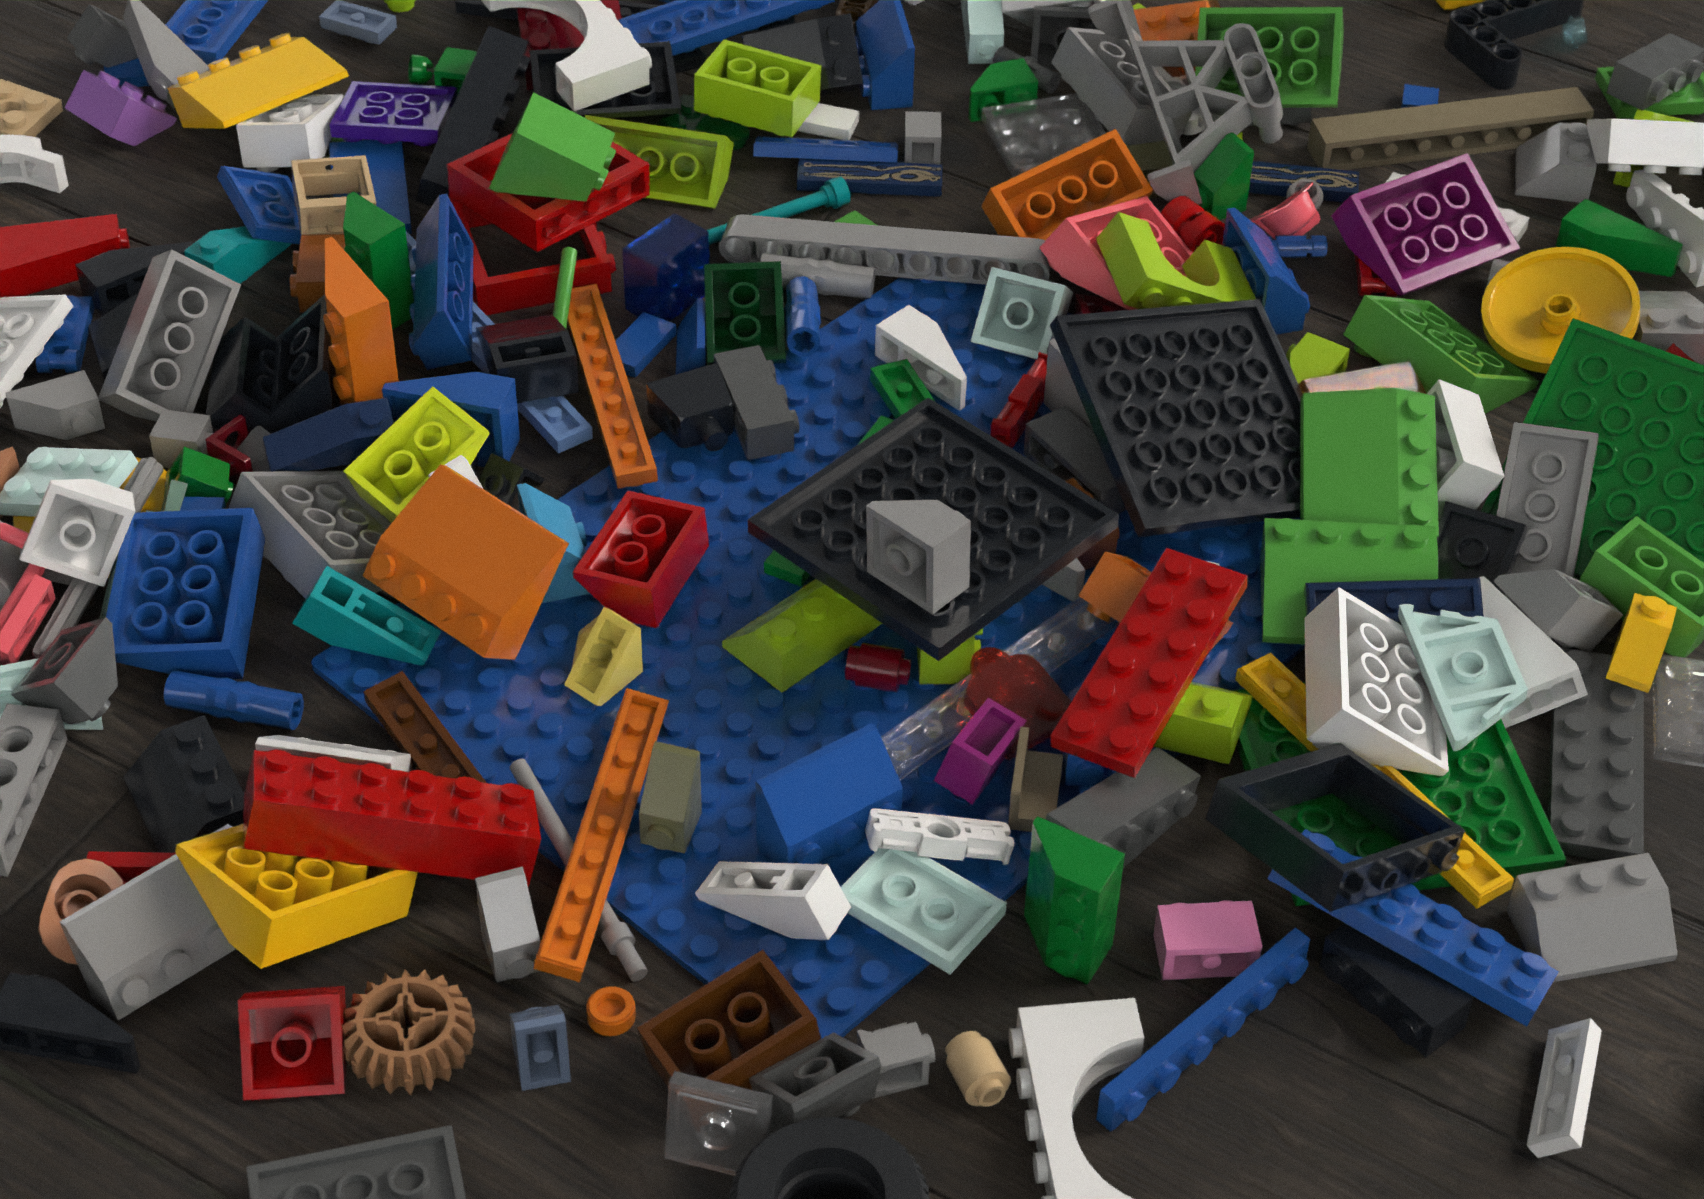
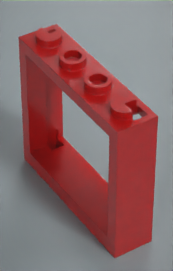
M513 133L447 164L450 197L536 252L650 195L649 163L613 141L610 147L615 149L616 152L607 169L609 172L600 191L593 188L586 202L557 198L535 210L509 193L495 192L489 189L490 181L494 177L504 150Z
M510 194L534 210L556 199ZM449 197L474 244L473 302L486 315L554 303L560 264L488 277L469 228L492 223L457 200ZM597 222L578 231L589 258L576 261L572 288L597 284L599 293L602 294L612 292L611 274L616 271V264L613 254L606 253L607 246L603 231L597 232Z

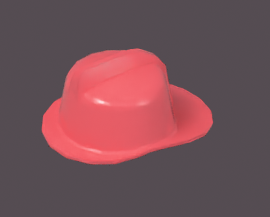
M1313 182L1300 188L1279 205L1249 220L1253 223L1255 222L1273 239L1276 236L1306 234L1319 224L1321 220L1307 191L1313 185Z

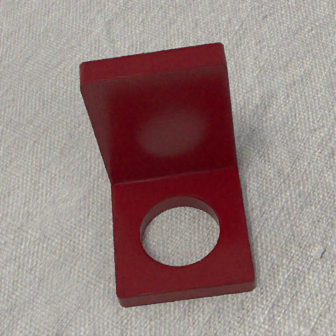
M238 415L205 439L208 456L230 464L229 481L236 485L241 472H253L250 457L237 450L248 436L246 419L242 415ZM237 431V441L231 447L225 443V440L232 432Z

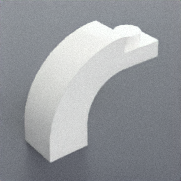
M0 135V184L22 182L57 193H61L69 186L62 155L42 150L40 138L25 135Z

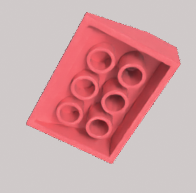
M1147 196L1066 218L1039 247L1046 256L1048 264L1061 277L1127 310L1138 308L1124 305L1096 240L1097 236L1118 212L1148 221L1165 258L1177 271L1187 277L1182 265L1192 255V252Z

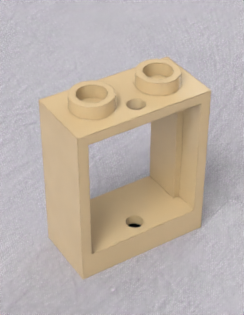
M366 155L291 160L293 195L301 235L344 234L343 224L347 197L306 199V196L355 192L376 205ZM327 165L333 166L330 170L325 169Z

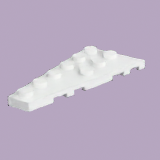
M65 294L0 297V408L3 405V400L6 398L5 393L10 392L14 385L22 380L26 369L43 352L44 345L52 334L63 325L64 318L73 308L72 303Z

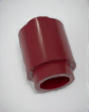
M863 642L861 646L851 645L846 660L845 680L855 681V686L897 693L900 684L908 685L912 661L911 659L904 658L905 652L901 648Z

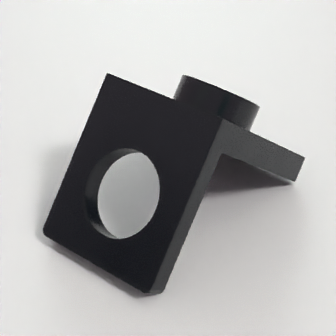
M491 453L478 480L484 490L511 506L518 491L517 485L522 483L525 476L541 484L545 478Z

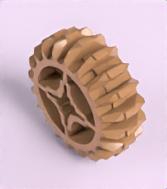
M404 969L401 978L392 979L385 973L382 984L376 985L367 981L365 994H353L351 1007L344 1009V1024H342L344 1037L343 1053L348 1065H352V1070L356 1074L357 1079L366 1077L367 1083L370 1084L372 1089L384 1083L385 1089H387L390 1095L398 1086H403L411 1096L415 1086L424 1084L431 1091L434 1079L439 1078L449 1082L452 1075L451 1069H463L465 1055L472 1052L476 1029L474 1018H472L471 1005L467 998L462 997V992L459 990L458 985L448 986V982L443 975L431 981L425 969L418 977H411L407 970ZM410 1024L411 1027L408 1028V1038H405V1035H407V1026Z

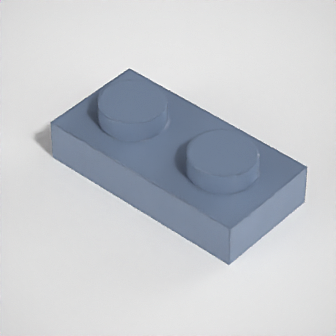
M336 0L319 16L320 27L378 45L397 28L396 16L342 0Z

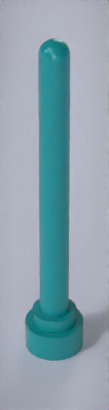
M839 176L825 181L824 186H821L818 192L752 215L788 218L823 205L827 208L832 206L836 209L850 203V191L845 180ZM727 223L689 236L686 240V246L690 250H696L721 241Z

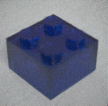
M674 213L622 249L625 309L638 317L645 312L670 321L694 304L697 299L705 297L704 265L709 264V231Z

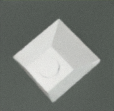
M93 479L50 480L19 560L104 587L135 514L133 493Z

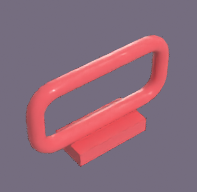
M0 522V539L23 549L29 533L7 523ZM29 563L0 610V665L19 661L56 599L52 582L42 577L46 568Z

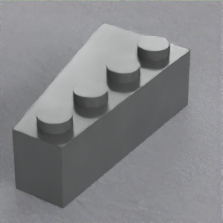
M1157 747L1149 753L1135 778L1116 772L1048 813L1046 820L1125 853L1124 868L1180 818H1185L1190 814L1198 800L1195 792L1201 775Z

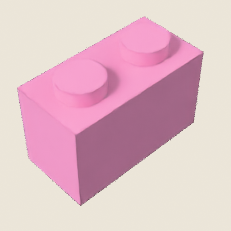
M1224 900L1192 904L1174 903L1171 905H1158L1153 936L1162 980L1236 977L1261 955L1262 942L1252 900Z

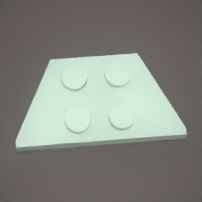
M1399 605L1398 617L1453 751L1461 750L1526 700L1528 688L1498 619L1482 616L1466 617L1458 612L1441 610L1440 616L1413 612L1414 605Z

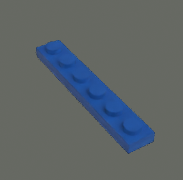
M1294 928L1102 1088L1099 1095L1096 1120L1110 1132L1124 1120H1134L1144 1110L1147 1101L1159 1091L1165 1093L1170 1090L1177 1082L1181 1072L1192 1063L1198 1065L1203 1062L1210 1054L1213 1045L1222 1037L1226 1036L1229 1038L1236 1034L1248 1015L1256 1009L1259 1011L1265 1009L1273 1001L1280 988L1287 982L1294 984L1303 976L1309 964L1306 957L1310 938L1297 928Z

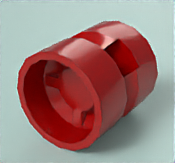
M1187 196L1174 198L1161 211L1162 216L1192 253L1204 240L1222 245L1225 224L1208 211H1204V208Z

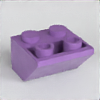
M83 70L65 106V109L109 137L131 146H136L173 126L177 120L176 117L164 111L167 106L165 103L149 95L143 98L144 91L126 81L120 86L119 79L103 71H100L97 76Z

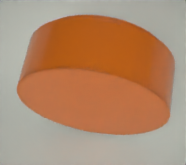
M620 987L601 988L589 997L586 1004L588 1024L598 1034L617 1036L628 1031L635 1022L634 998L628 991Z

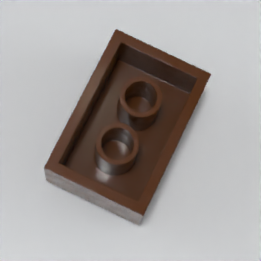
M763 949L637 1027L647 1059L697 1129L753 1094L754 1092L748 1078L821 1039L816 1017Z

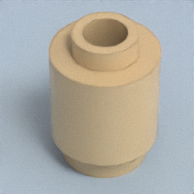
M967 1031L954 1037L946 1047V1065L966 1102L972 1106L988 1107L995 1105L1005 1096L1011 1084V1078L991 1042L976 1031Z

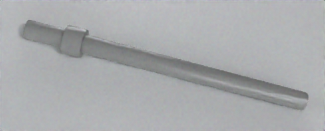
M525 759L515 760L510 765V771L519 785L526 789L534 790L538 819L563 863L567 866L574 842ZM606 899L599 925L603 930L601 938L610 954L617 955L631 981H639L647 975L648 970L633 946L635 943L633 934L625 922H619Z

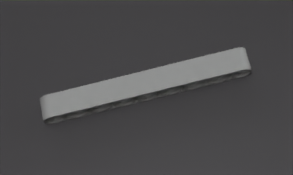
M742 214L735 215L728 221L719 243L720 254L724 259L732 263L760 262L763 253L797 258L811 257L817 260H831L843 264L874 267L876 270L875 275L987 285L991 267L1046 281L1049 280L1051 272L1046 256L1039 249L1045 240L1037 238Z

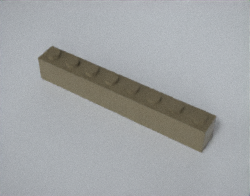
M1573 87L1315 118L1311 121L1307 149L1318 168L1337 170L1455 157L1466 153L1471 155L1517 149L1518 146L1559 122H1579L1587 125V120L1593 118L1594 110L1579 88Z

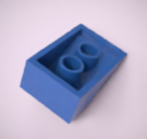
M469 372L385 383L382 387L383 398L388 399L393 422H396L431 387H434L488 430L489 436L477 454L478 466L485 467L491 453L510 461L520 441L515 378L481 372Z

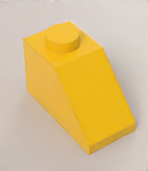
M1634 593L1617 636L1606 679L1649 693L1672 629L1677 607L1669 605L1663 599L1655 596H1643Z

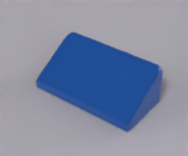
M703 299L695 301L678 326L676 375L706 366V307Z

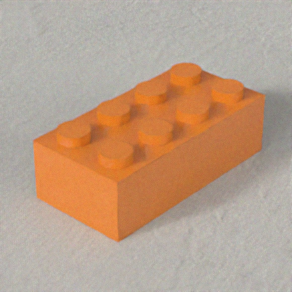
M1114 129L990 188L981 207L998 235L1037 238L1046 241L1068 217L1145 196L1149 198L1153 189L1118 131Z

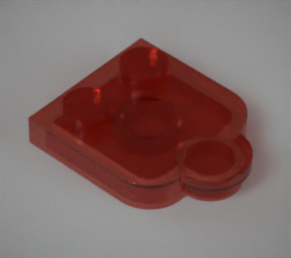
M986 647L975 652L970 661L972 679L968 683L963 700L966 709L972 716L975 715L989 697L1027 720L1024 727L1029 728L1028 749L1051 737L1052 732L1071 701L1037 660L1023 654L1009 656L998 648ZM1019 736L1006 755L1008 760L1016 757Z

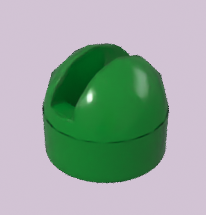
M410 55L408 64L409 83H426L431 80L434 73L426 71V69L433 68L434 65L429 58L422 55Z

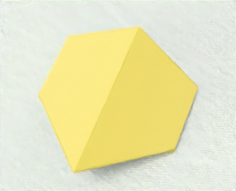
M603 607L600 615L578 632L572 669L564 685L596 706L605 704L643 672L641 628L609 608Z

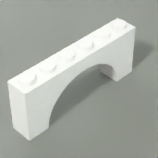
M481 0L490 12L514 7L547 11L567 20L580 31L585 39L582 45L572 55L555 63L557 92L573 111L649 85V69L652 67L649 52L645 48L640 47L634 40L630 30L624 28L616 19L614 12L610 8L607 9L600 0Z
M1135 998L1018 1008L1016 1028L1009 1029V1048L1012 1058H1020L1022 1069H1017V1089L1020 1099H1028L1030 1110H1025V1130L1028 1141L1036 1140L1038 1152L1033 1153V1170L1036 1183H1044L1047 1196H1042V1199H1133L1112 1187L1089 1164L1076 1140L1072 1116L1078 1103L1090 1088L1107 1076L1125 1070L1142 1056L1144 1034Z

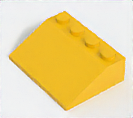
M285 33L269 39L271 45L263 49L256 45L241 50L239 52L240 58L229 62L228 58L214 61L208 64L209 71L198 74L197 70L182 74L177 77L178 83L167 87L183 128L225 129L347 78L349 75L343 66L305 37H290L289 33Z
M243 824L176 845L175 850L180 862L229 944L260 969L406 917L418 872L243 849Z

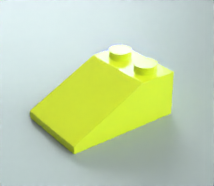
M431 387L343 472L358 495L392 523L429 479L428 474L435 471L440 464L445 465L462 455L471 465L489 436V432L440 391Z

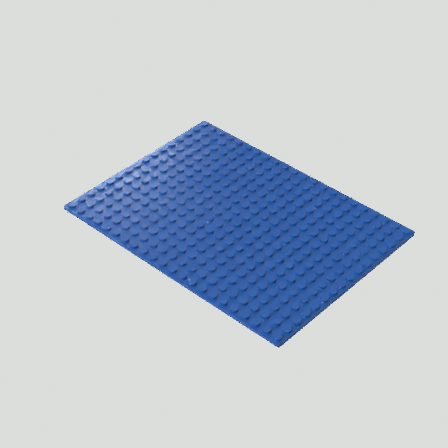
M899 277L873 294L871 298H867L819 329L820 344L815 353L810 356L801 357L788 349L786 351V363L774 364L776 382L778 385H784L788 399L789 410L794 409L799 420L800 431L794 434V451L747 460L734 428L733 433L728 436L727 444L718 451H709L704 444L686 449L679 448L662 431L648 440L657 468V482L618 489L611 466H608L557 499L570 506L575 523H583L587 546L584 547L585 551L588 550L627 490L705 508L709 547L659 626L653 628L633 623L641 628L643 672L602 706L594 705L564 685L572 669L578 632L599 616L604 607L591 594L541 603L515 660L483 658L403 603L398 602L395 605L441 631L423 666L337 646H331L315 656L311 663L312 669L316 674L382 727L384 726L365 702L363 691L403 671L487 783L497 785L506 783L518 784L510 771V765L518 759H525L573 842H575L626 688L669 700L657 742L700 751L702 814L685 853L667 849L661 850L650 845L641 844L639 810L646 781L645 776L607 901L618 916L705 985L763 949L816 1017L822 1039L833 1032L844 1037L931 963L848 913L829 940L794 939L709 905L697 898L695 892L719 861L773 863L756 843V781L873 723L879 731L903 787L902 811L999 821L1008 824L1019 736L994 777L974 804L954 795L934 781L953 740L989 697L1027 720L1024 726L1029 728L1027 750L1061 754L1060 750L1051 747V734L1120 622L1112 617L1109 622H1105L1086 610L1089 603L1084 599L1074 603L1041 584L983 628V635H975V640L981 641V666H973L972 684L919 685L916 646L886 625L881 624L852 645L861 646L863 642L904 649V658L911 659L912 661L908 685L900 684L897 693L855 686V681L845 680L846 660L850 646L783 693L722 647L724 639L816 579L810 575L802 587L764 573V561L772 553L773 549L748 533L747 520L856 447L881 415L895 420L870 380V370L872 367L887 364L875 356V336L878 323L907 305L912 306L937 322L967 376L965 408L959 411L930 392L936 403L989 435L991 434L993 419L998 417L1021 377L1028 373L1036 361L1033 358L970 342L986 285ZM1042 403L1031 421L1052 411ZM1025 430L1012 448L1025 456L1023 454ZM1125 510L1119 513L1118 527L1120 536L1117 540L1116 554L1127 556L1152 572L1165 549L1169 548L1204 561L1219 563L1221 567L1248 575L1247 588L1228 619L1233 622V625L1208 653L1192 682L1227 690L1244 689L1235 680L1238 668L1270 652L1281 663L1286 665L1305 649V644L1262 642L1260 552L1264 522L1138 537L1129 514ZM1300 517L1289 518V519L1300 520ZM1095 567L1085 570L1084 585ZM1162 749L1174 758H1176L1180 754L1178 752ZM1062 768L1057 808L1093 786H1065ZM539 821L541 843L538 851L565 872V864ZM1011 830L1009 837H1013L1015 844L1007 865H1003V862L999 860L964 857L963 861L941 858L931 859L999 899L1006 901L1027 883L1032 832ZM865 837L852 848L841 850L820 861L819 864L829 865L841 887L875 851L869 848L867 837Z

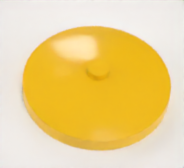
M1553 247L1537 250L1511 261L1491 279L1486 287L1481 304L1483 330L1490 345L1507 361L1521 368L1546 374L1573 318L1632 339L1637 331L1640 320L1639 290L1634 279L1624 267L1601 253L1576 247Z

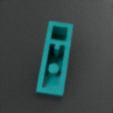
M246 226L210 231L184 250L186 257L241 284L292 243L252 238Z
M328 566L325 567L292 624L329 645L420 666L425 664L441 633L439 629Z

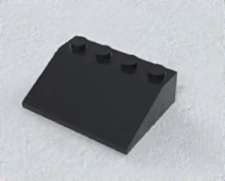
M670 41L638 43L641 48H645L649 52L652 67L649 69V85L577 111H573L557 92L555 63L569 57L579 47L530 50L533 92L584 118L585 115L621 118L681 113Z

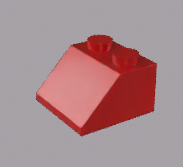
M345 986L244 993L238 1000L243 1101L345 1094L347 1061L343 1053L344 1037L342 1024H344V1009H346Z

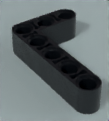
M1486 0L1451 12L1444 47L1491 87L1502 90L1511 89L1516 85L1523 55L1522 50L1511 40L1580 18L1585 0Z

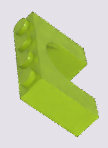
M1118 212L1096 238L1124 305L1138 309L1256 299L1232 248L1204 240L1182 265L1187 276L1185 277L1165 258L1146 220Z

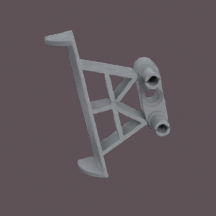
M1105 0L1088 8L1089 16L1096 28L1106 35L1129 41L1150 104L1173 163L1169 167L1148 174L1149 183L1157 195L1166 201H1171L1179 196H1187L1198 205L1201 204L1202 200L1194 171L1202 165L1227 134L1233 132L1238 135L1252 122L1259 127V134L1263 142L1271 144L1282 138L1283 130L1281 129L1280 120L1283 116V108L1279 90L1257 33L1252 26L1244 23L1235 24L1225 32L1224 40L1143 41L1131 0ZM1152 66L1183 67L1190 85L1162 94ZM1230 66L1242 96L1215 89ZM1193 67H1203L1196 77ZM1199 108L1206 130L1182 149L1172 119ZM1210 113L1221 115V117L1213 122Z

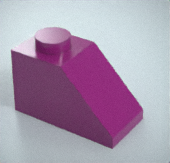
M988 697L953 740L934 781L954 795L974 804L994 777L1019 736L1020 727H1024L1027 720Z

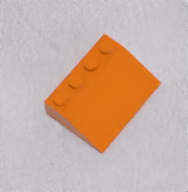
M333 237L326 238L325 300L327 313L324 314L323 319L326 329L331 335L332 345L328 347V353L336 370V377L332 380L334 389L340 398L341 406L348 403L382 399V387L384 384L399 382L389 300Z
M440 464L380 536L362 576L483 658L515 660L569 543L453 469Z

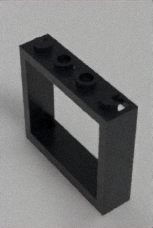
M1341 743L1218 779L1206 816L1207 821L1329 912L1450 870L1459 859L1457 851L1465 829ZM1332 793L1402 844L1342 864L1272 812Z

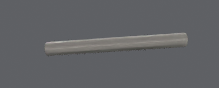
M153 457L140 460L124 490L133 493L135 513L141 512L163 473V465L158 463ZM73 577L32 650L33 656L40 658L63 629L77 626L99 585Z

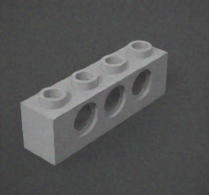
M7 704L1 715L0 876L8 877L67 742L60 709Z

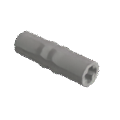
M763 253L760 262L781 261L782 288H786V285L793 278L803 276L813 280L817 286L818 293L822 295H840L862 299L871 298L873 295L876 273L874 267L843 264L831 260H817L811 257L797 258Z

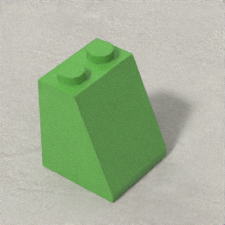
M533 92L504 150L489 189L500 193L586 202L593 188L600 191L609 170L607 169L616 152L615 149L610 147L615 132Z

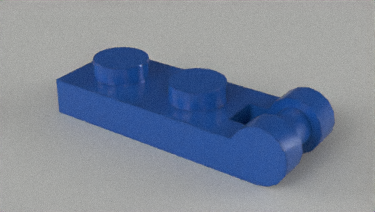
M67 296L73 308L64 318L63 325L52 334L44 345L43 352L36 357V368L39 374L52 373L53 369H65L66 373H76L81 370L90 331L89 324L92 322L95 309L92 296Z

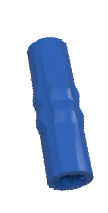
M800 276L793 278L786 285L784 324L786 326L788 349L797 356L805 357L812 355L819 348L821 317L816 284L808 277Z
M173 670L167 678L164 687V701L167 707L209 714L219 719L230 718L240 723L251 722L295 730L303 715L304 701L301 693L263 687L249 681L238 682L228 677L216 678Z

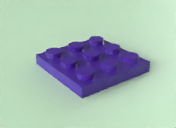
M352 81L330 122V135L334 138H342L347 142H358L362 139L378 140L382 144H394L402 141L413 142L418 146H430L438 142L456 101L457 87Z

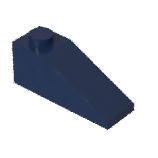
M382 398L344 404L264 436L263 445L270 472L310 471L351 464L394 423L388 399Z

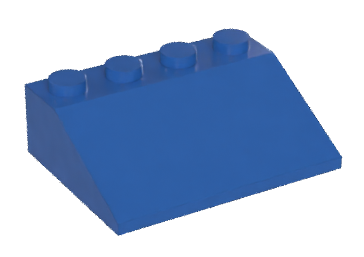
M253 508L137 512L134 514L118 553L106 618L112 623L116 663L170 674L173 670L216 678L243 679L266 539Z

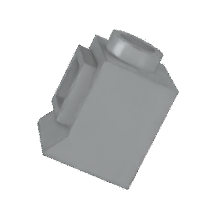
M905 1022L874 1030V1032L857 1030V1045L877 1055L882 1065L874 1098L928 1084L929 1064L935 1062V1051L929 1034H921L916 1022L909 1024Z

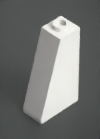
M1484 576L1479 577L1481 580L1484 617L1498 619L1528 688L1526 700L1501 718L1505 728L1588 695L1576 662Z

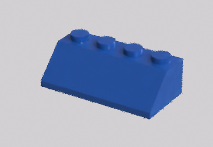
M447 193L438 196L418 226L416 245L412 246V256L416 266L415 274L411 275V285L415 297L414 303L410 304V314L414 327L413 332L409 334V344L414 356L419 355L427 370L472 360L474 244Z

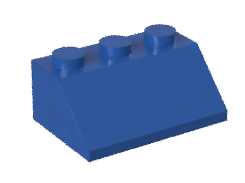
M879 0L855 24V41L863 79L861 94L862 97H868L871 110L913 107L915 46L900 0Z
M1228 208L1222 245L1233 249L1256 299H1260L1275 334L1303 330L1305 314H1308L1310 309L1307 293L1300 289L1295 281L1293 271L1287 268L1281 258L1278 247L1273 246L1267 234L1236 208Z
M870 723L756 781V843L773 863L819 864L820 861L841 850L852 848L858 841L866 837L865 828L871 809L902 811L903 787L877 727Z

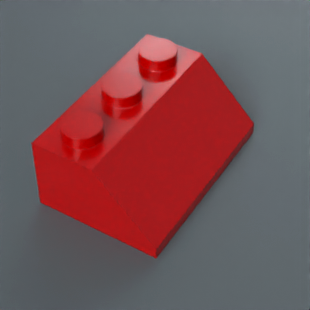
M627 490L573 570V578L604 607L609 608L632 623L657 628L709 547L705 508Z

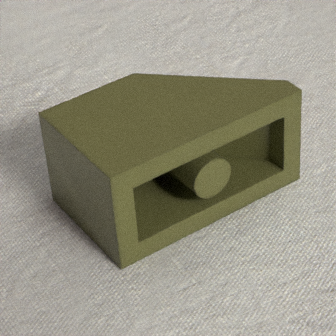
M655 741L652 747L639 810L640 843L661 850L667 849L685 853L702 814L700 751Z

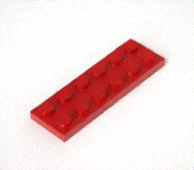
M1166 548L1052 732L1051 747L1135 778L1245 592L1248 575Z

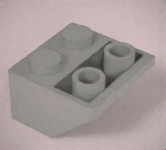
M1555 569L1499 575L1494 580V583L1505 593L1504 596L1520 611L1525 613L1550 639L1553 638L1563 648L1572 649L1575 647L1582 651L1591 652L1623 616L1597 588Z

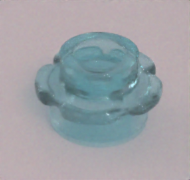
M1570 15L1568 16L1567 23L1562 24V34L1565 44L1573 43L1574 49H1577L1580 44L1587 43V32L1583 17L1573 18Z

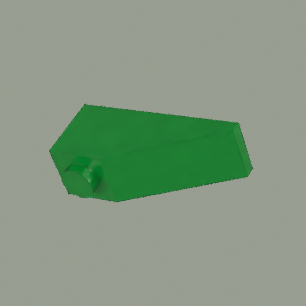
M1586 198L1562 218L1556 247H1576L1601 253L1615 260L1626 270L1672 277L1675 274L1683 246L1678 241Z

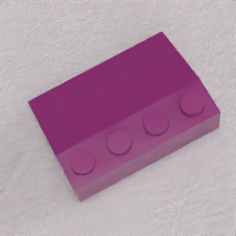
M1468 153L1350 195L1331 215L1348 248L1399 296L1493 261L1494 258L1499 259L1510 255L1520 249Z

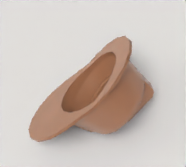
M81 859L70 862L57 872L50 884L39 919V933L42 942L53 956L66 963L78 965L60 921L122 886L123 880L113 868L101 861Z

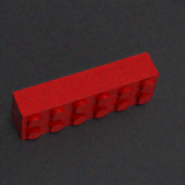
M254 750L244 794L243 849L473 880L478 877L523 867L529 887L541 843L534 790L526 789L514 783L503 785L483 783L471 777H458L455 779L434 776L423 770H413L410 772L392 770L375 763L364 765L343 763L326 756L317 758L295 756L283 750H270L268 752Z

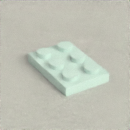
M38 447L28 455L27 461L16 475L5 483L4 489L0 493V515L36 517L50 480L93 479L119 488L139 462L131 450Z
M878 848L877 852H874L841 886L851 905L848 914L948 974H951L1006 914L1005 901L931 858L918 856L917 852Z

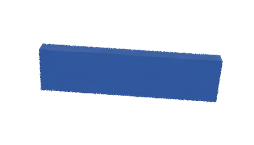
M757 137L754 142L753 156L897 163L898 144L897 142Z

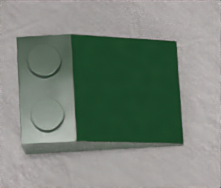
M781 261L705 264L707 364H714V354L758 345H760L766 360H772L773 364L786 363Z

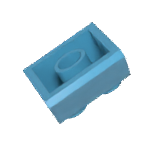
M526 483L518 484L519 512L569 543L542 603L590 594L573 578V570L586 553L584 547L587 546L583 523H575L570 506Z

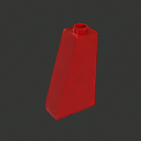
M117 214L0 227V297L26 296L79 280L76 264L110 250L130 248L127 228L120 229Z

